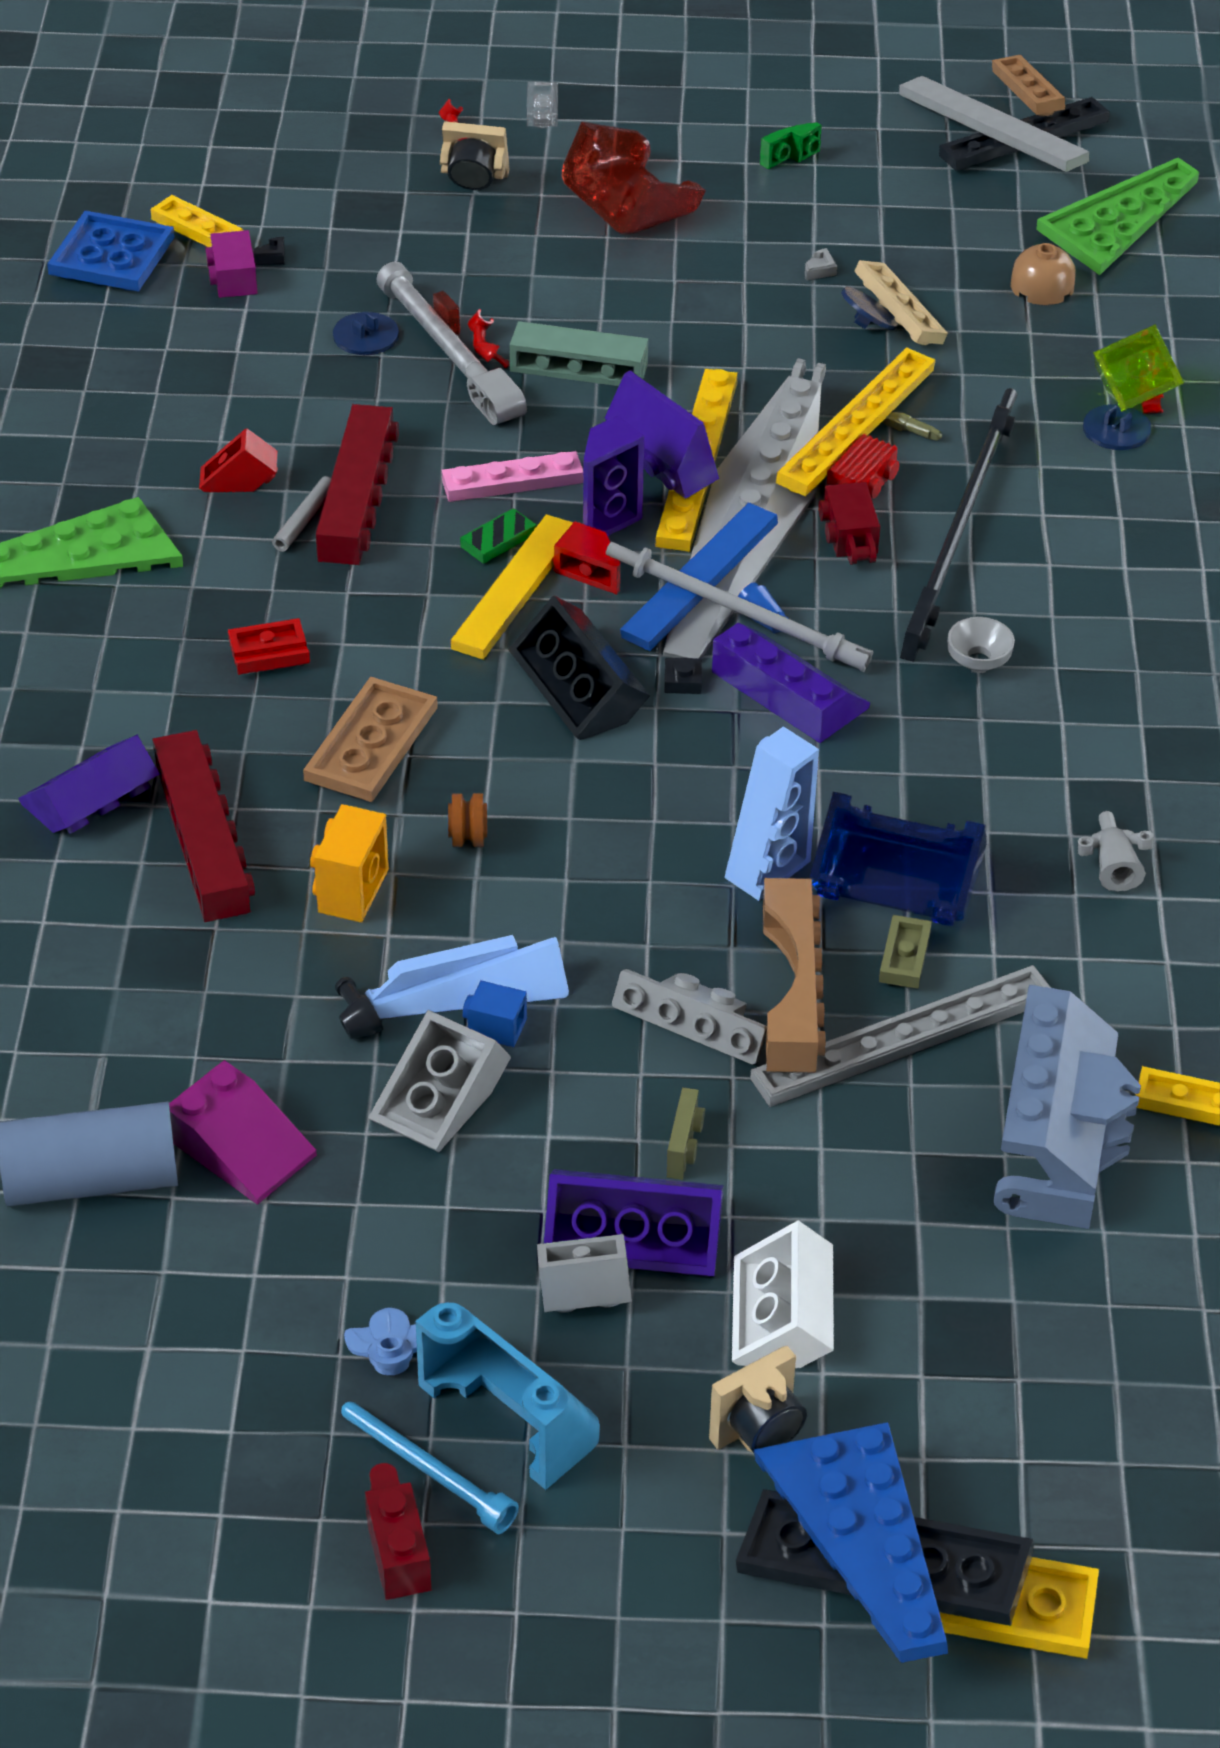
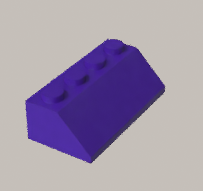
M632 371L626 372L605 415V421L619 415L644 436V469L651 477L655 476L661 480L668 490H674L685 499L718 480L719 476L704 423Z
M738 622L713 639L712 673L818 743L826 740L870 708V702L765 634Z
M554 1169L549 1176L544 1243L624 1234L628 1268L715 1276L724 1185Z

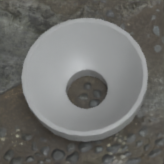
M970 617L958 621L951 627L947 642L950 655L960 665L971 669L975 673H985L988 670L1002 666L1010 659L1015 640L1013 633L1005 624L987 617ZM980 653L986 655L989 659H976L969 656Z

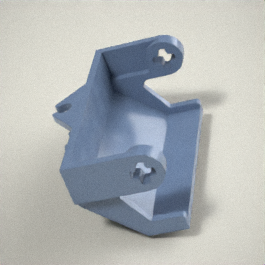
M1029 985L1001 1145L1003 1152L1035 1157L1051 1180H1040L1022 1176L1003 1177L996 1184L994 1204L998 1210L1011 1216L1089 1229L1098 1173L1129 1155L1130 1146L1116 1145L1131 1142L1134 1125L1125 1120V1118L1136 1115L1139 1097L1132 1096L1124 1090H1130L1135 1094H1139L1141 1085L1115 1057L1118 1032L1071 991ZM1012 1194L1020 1195V1198L1012 1197Z

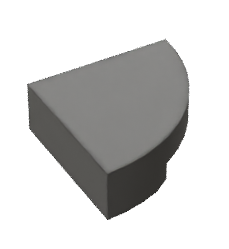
M827 248L814 252L813 257L805 264L806 281L837 275V264Z

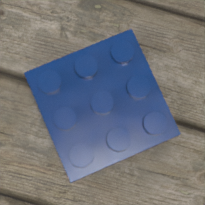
M84 211L48 262L49 275L65 279H75L91 282L96 285L123 288L128 291H140L174 240V227Z

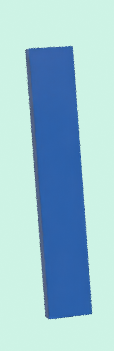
M748 502L679 571L712 586H716L778 524L777 514ZM667 582L620 629L621 638L651 651L704 597Z

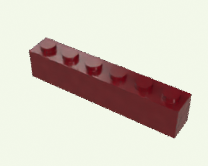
M352 404L316 532L318 562L360 565L363 551H369V529L375 528V507H380L382 501V486L380 485H386L388 465L386 463H392V442L398 441L399 422L393 421V407Z
M197 730L152 738L155 766L159 772L158 776L204 922L251 913L249 897L255 896L253 878L251 873L244 874L243 869L247 868L244 850L242 846L235 847L234 843L238 842L235 823L233 820H226V817L229 816L228 803L225 794L218 795L217 791H221L217 769L209 768V766H212V756L208 743L201 744Z

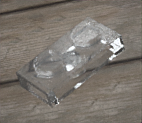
M528 82L527 126H536L538 128L557 126L558 82Z

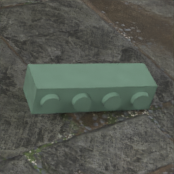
M518 321L509 344L510 372L619 386L624 374L628 371H632L643 379L648 366V338Z

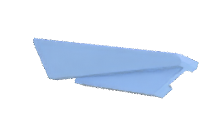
M513 935L397 961L388 970L389 979L380 988L368 989L365 992L379 1019L426 1014L428 1010L434 1013L463 1010L467 996L469 994L474 995L480 980L527 991V1002L566 998L569 995L557 938H550L518 949Z

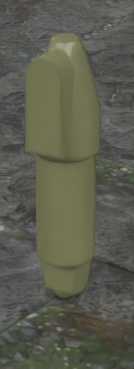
M892 411L883 420L885 425L899 431L907 430L935 441L942 438L941 431L905 413Z

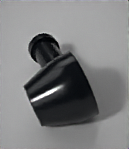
M343 977L338 980L335 990L349 1005L339 1015V1020L349 1038L366 1037L381 1032L383 1026L377 1012L367 996L359 993L353 979Z

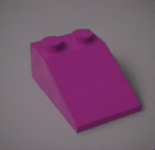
M225 1060L169 1103L174 1145L257 1205L317 1156L316 1149L257 1083Z

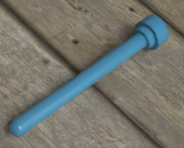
M346 1402L342 1406L341 1413L345 1419L475 1507L477 1515L481 1517V1523L496 1534L505 1532L511 1526L519 1510V1505L516 1501L502 1492L497 1494L489 1492L487 1494L356 1403Z

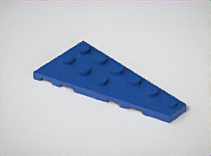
M888 1422L754 1449L755 1461L763 1472L766 1471L780 1496L783 1500L786 1499L797 1513L798 1521L834 1570L837 1569L846 1581L847 1589L855 1600L859 1599L871 1616L872 1624L898 1660L903 1663L947 1654L948 1646Z

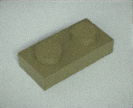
M898 915L892 916L880 968L879 982L919 988L932 921Z
M682 1087L667 1150L666 1178L683 1180L686 1165H694L698 1139H693L694 1132H702L705 1108L698 1107L699 1090Z

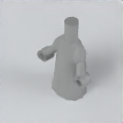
M1109 811L1102 812L1099 815L1101 831L1094 833L1091 837L1079 838L1078 854L1080 856H1088L1094 853V848L1098 849L1100 863L1099 880L1101 885L1109 891L1114 890L1118 892L1136 888L1144 881L1146 872L1132 844L1138 845V848L1141 850L1152 849L1154 847V834L1146 830L1134 833L1131 830L1117 828L1113 813Z

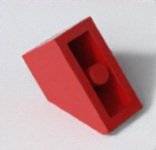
M246 428L201 466L199 489L203 492H254L263 483L267 484L275 477L278 470V451Z
M574 521L554 545V573L616 595L620 591V561L606 555V550L610 543L606 532Z

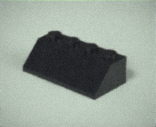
M555 595L551 597L508 649L572 734L579 740L627 724L650 697L584 612Z

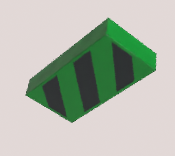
M512 508L460 537V547L484 564L527 540L537 525L515 508Z

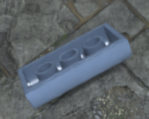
M169 1101L0 1121V1171L6 1206L178 1186Z

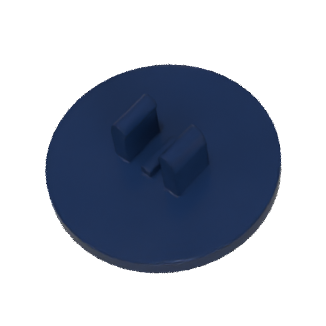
M849 286L844 287L841 292L842 296L857 310L854 316V323L866 329L872 321L885 329L895 330L898 323L884 306L858 289Z
M375 312L350 314L339 320L333 329L335 344L340 349L355 355H374L387 351L396 344L399 337V329L395 321L386 315Z
M1109 404L1096 407L1086 414L1083 421V431L1090 441L1101 447L1112 450H1129L1143 445L1149 439L1151 424L1143 413L1132 407Z

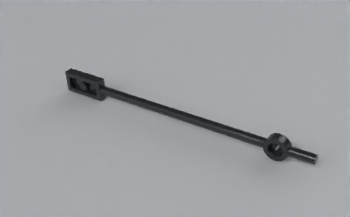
M1012 388L1005 390L1000 404L995 409L989 432L927 586L922 590L907 627L900 655L901 659L914 662L919 648L923 650L927 648L932 631L928 626L935 627L940 606L935 605L944 579L999 441H1002L1003 436L1010 437L1015 417L1010 416L1018 394Z

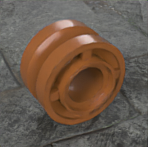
M452 793V803H448V837L452 838L453 848L463 847L466 840H470L473 847H484V838H487V803H483V793H473L470 801H465L462 793Z

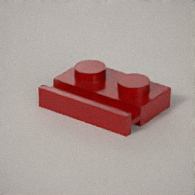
M300 618L228 629L229 644L238 675L310 663V652L307 649Z

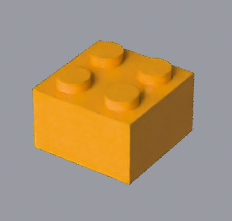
M341 804L334 819L329 818L324 831V839L320 845L316 844L314 846L310 859V866L315 868L312 893L317 896L318 913L363 922L389 870L386 814Z

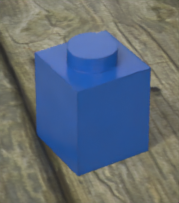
M480 980L474 995L469 994L463 1006L462 1015L463 1018L467 1019L468 1028L496 1040L499 1044L514 1047L527 1020V991Z

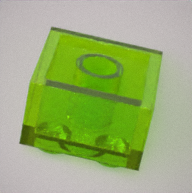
M1155 324L1093 352L1097 372L1109 396L1121 412L1184 384Z

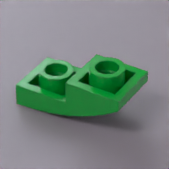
M818 122L806 123L781 129L762 137L760 165L769 170L789 158L799 163L820 151L822 125Z

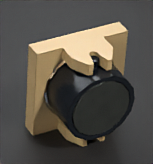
M444 121L442 127L443 145L440 156L441 173H448V177L456 185L469 190L487 188L493 182L494 177L496 179L508 178L509 158L506 128Z
M787 1345L712 1384L709 1440L718 1450L739 1439L748 1451L754 1453V1449L790 1442L804 1426L807 1418L806 1408L793 1394L796 1355ZM731 1412L730 1418H729L730 1421H728V1420H727L728 1414Z

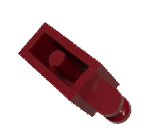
M867 483L825 486L824 500L819 501V517L821 521H826V540L828 544L833 543L836 557L847 556L850 565H856L857 561L868 560L869 563H875L876 554H878L880 523Z
M388 1463L377 1464L370 1471L371 1490L365 1491L367 1525L385 1600L432 1591L430 1557L411 1482L400 1484L397 1470L393 1465Z

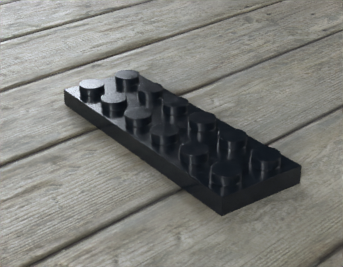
M763 1489L736 1558L737 1572L852 1595L847 1589L846 1581L837 1569L834 1570L800 1524L798 1515L786 1499L783 1500L778 1491ZM914 1517L939 1612L1011 1626L1034 1553L1033 1539Z

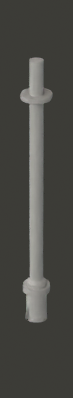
M610 542L607 547L606 555L634 567V577L640 578L647 572L822 649L826 659L832 662L836 659L865 672L866 667H868L871 661L873 650H868L845 640V635L837 632L835 635L827 636L651 559L652 550L649 548H644L639 554L614 542Z

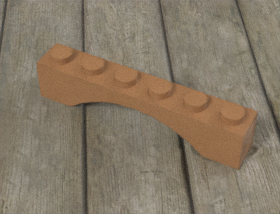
M764 878L763 934L772 940L784 953L795 975L791 989L782 1001L769 1011L767 1015L766 1069L769 1072L816 1073L817 1056H825L826 1034L825 1031H818V1027H824V1003H817V999H823V975L815 974V972H821L822 948H814V945H820L821 921H813V919H819L820 896L812 895V879Z

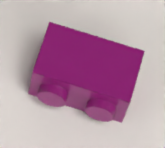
M249 230L210 234L211 247H205L206 260L209 269L210 285H217L218 297L257 294L256 268Z

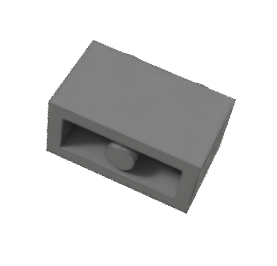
M624 1234L537 1244L544 1312H570L576 1308L593 1306L614 1307L620 1303L632 1302Z

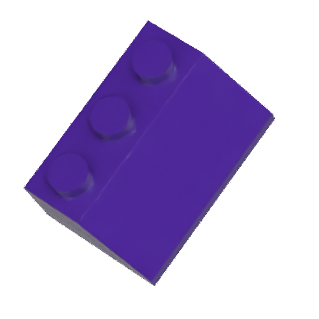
M619 415L590 428L583 461V524L604 531L607 536L641 520L643 517L644 436Z
M138 734L103 749L20 796L18 800L24 808L51 832L55 833L66 828L70 834L89 824L87 816L93 812L98 811L101 816L120 806L118 798L126 793H129L130 797L133 798L151 788L148 781L158 776L159 772Z

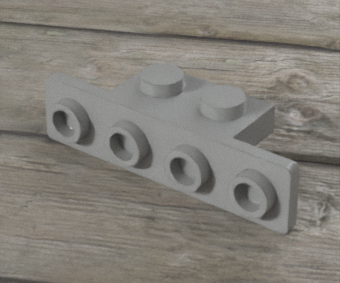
M628 969L620 972L612 1000L614 1008L747 1063L755 1064L759 1061L767 1026L744 1017L747 1003L735 999L736 995L733 992L723 988H708L699 984L698 978L684 973L675 974L662 982H658Z

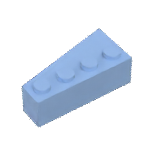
M784 726L771 736L763 738L756 747L724 877L758 901L763 898L764 878H790L811 862L819 749Z

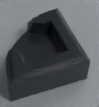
M282 236L271 238L268 240V244L260 248L257 246L253 250L255 265L285 264V242Z

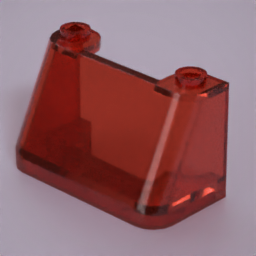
M581 122L562 168L564 183L612 228L623 234H635L694 212L699 207L706 192L694 181L674 184L661 182L645 168L651 153L649 142L637 130Z

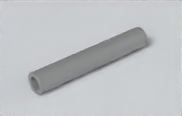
M325 476L321 478L272 539V544L277 550L286 551L325 503L331 482L330 477Z

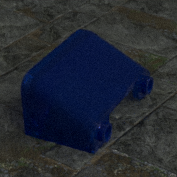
M838 792L832 793L810 874L812 886L817 889V895L830 900H838L839 897L929 916L935 923L952 926L955 921H962L964 919L987 845L985 824L966 821L965 828L962 831H956V825L950 823L947 824L946 829L875 814L872 811V806L864 805L862 811L860 808L851 805L852 795Z

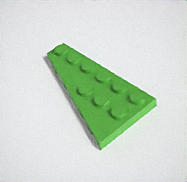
M1175 158L1037 219L1036 230L1100 275L1198 182L1199 171L1180 158Z
M136 497L1 542L0 588L3 587L5 582L24 580L25 585L39 584L38 578L55 576L58 577V582L110 576L122 568L137 567L138 572L151 571V565L170 563L171 568L183 567V559L180 552L141 499Z

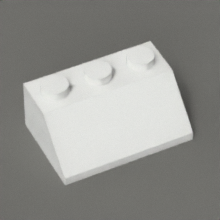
M800 1221L792 1223L734 1256L732 1362L737 1365L747 1366L787 1345L796 1355L795 1368H801L834 1350L833 1244Z

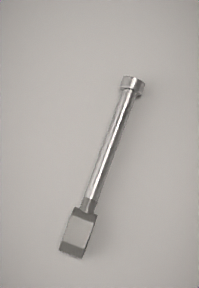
M390 262L383 266L377 275V285L388 297L400 300L468 378L467 390L469 396L492 425H497L525 415L527 413L525 397L520 388L502 368L487 371L412 286V275L400 262Z

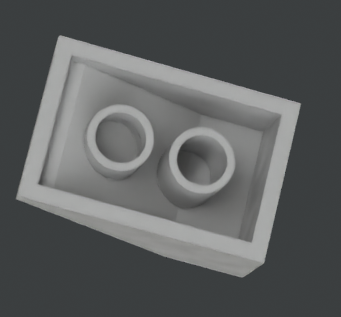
M428 1010L368 1118L439 1153L493 1092L511 1056L496 1040Z

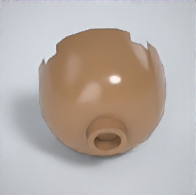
M1042 243L1025 249L1015 260L1010 287L1016 296L1019 297V292L1028 296L1027 302L1032 304H1059L1064 301L1065 295L1070 294L1071 296L1074 292L1075 265L1068 253L1053 244Z

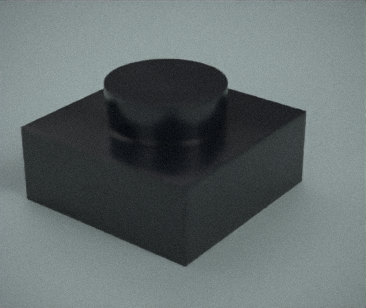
M665 658L664 693L701 694L702 658Z

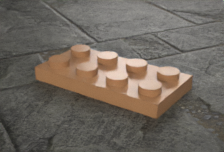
M370 676L303 769L304 781L373 802L438 708L437 697Z

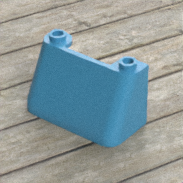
M441 1303L432 1307L415 1321L419 1387L433 1398H436L441 1393V1389L446 1388L459 1389L460 1394L467 1398L482 1385L539 1432L529 1439V1450L535 1454V1460L530 1465V1477L545 1490L590 1453L598 1444L600 1424L597 1416L561 1384L467 1309L456 1303Z

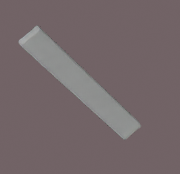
M924 76L899 85L901 96L1065 172L1089 162V151Z
M1032 965L827 1041L825 1056H817L816 1073L769 1072L765 1064L751 1069L750 1079L769 1107L1020 1014L1025 1010L1029 985L1051 987L1035 966Z

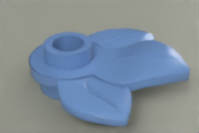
M381 1309L370 1318L369 1327L349 1328L344 1333L345 1343L349 1351L354 1355L369 1357V1361L374 1365L375 1370L383 1375H397L404 1372L409 1366L413 1353L417 1352L416 1324L410 1325L408 1316L399 1309Z

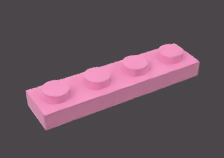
M576 451L560 452L552 455L442 470V482L448 501L453 502L583 483V469Z

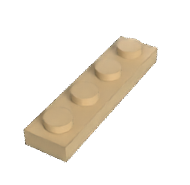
M859 260L854 272L864 282L863 285L877 296L879 303L893 314L895 321L909 332L911 339L921 345H928V343L943 345L948 335L946 330L885 263Z

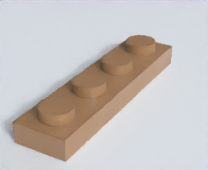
M1021 55L992 60V71L1036 115L1049 116L1054 114V111L1065 109V97Z

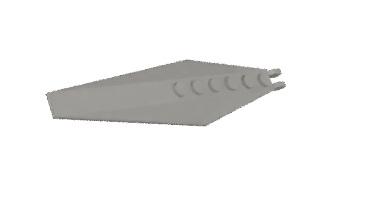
M798 358L793 367L792 375L788 376L717 468L719 479L711 485L690 559L748 502L777 514L778 524L715 586L735 596H738L747 585L756 582L815 497V488L805 497L775 482L777 472L819 431L821 385L825 377L826 364L817 363L812 381L803 379V375L806 372V362L804 359ZM703 598L668 633L663 656L671 658H702L712 645L713 639L718 636L735 611Z

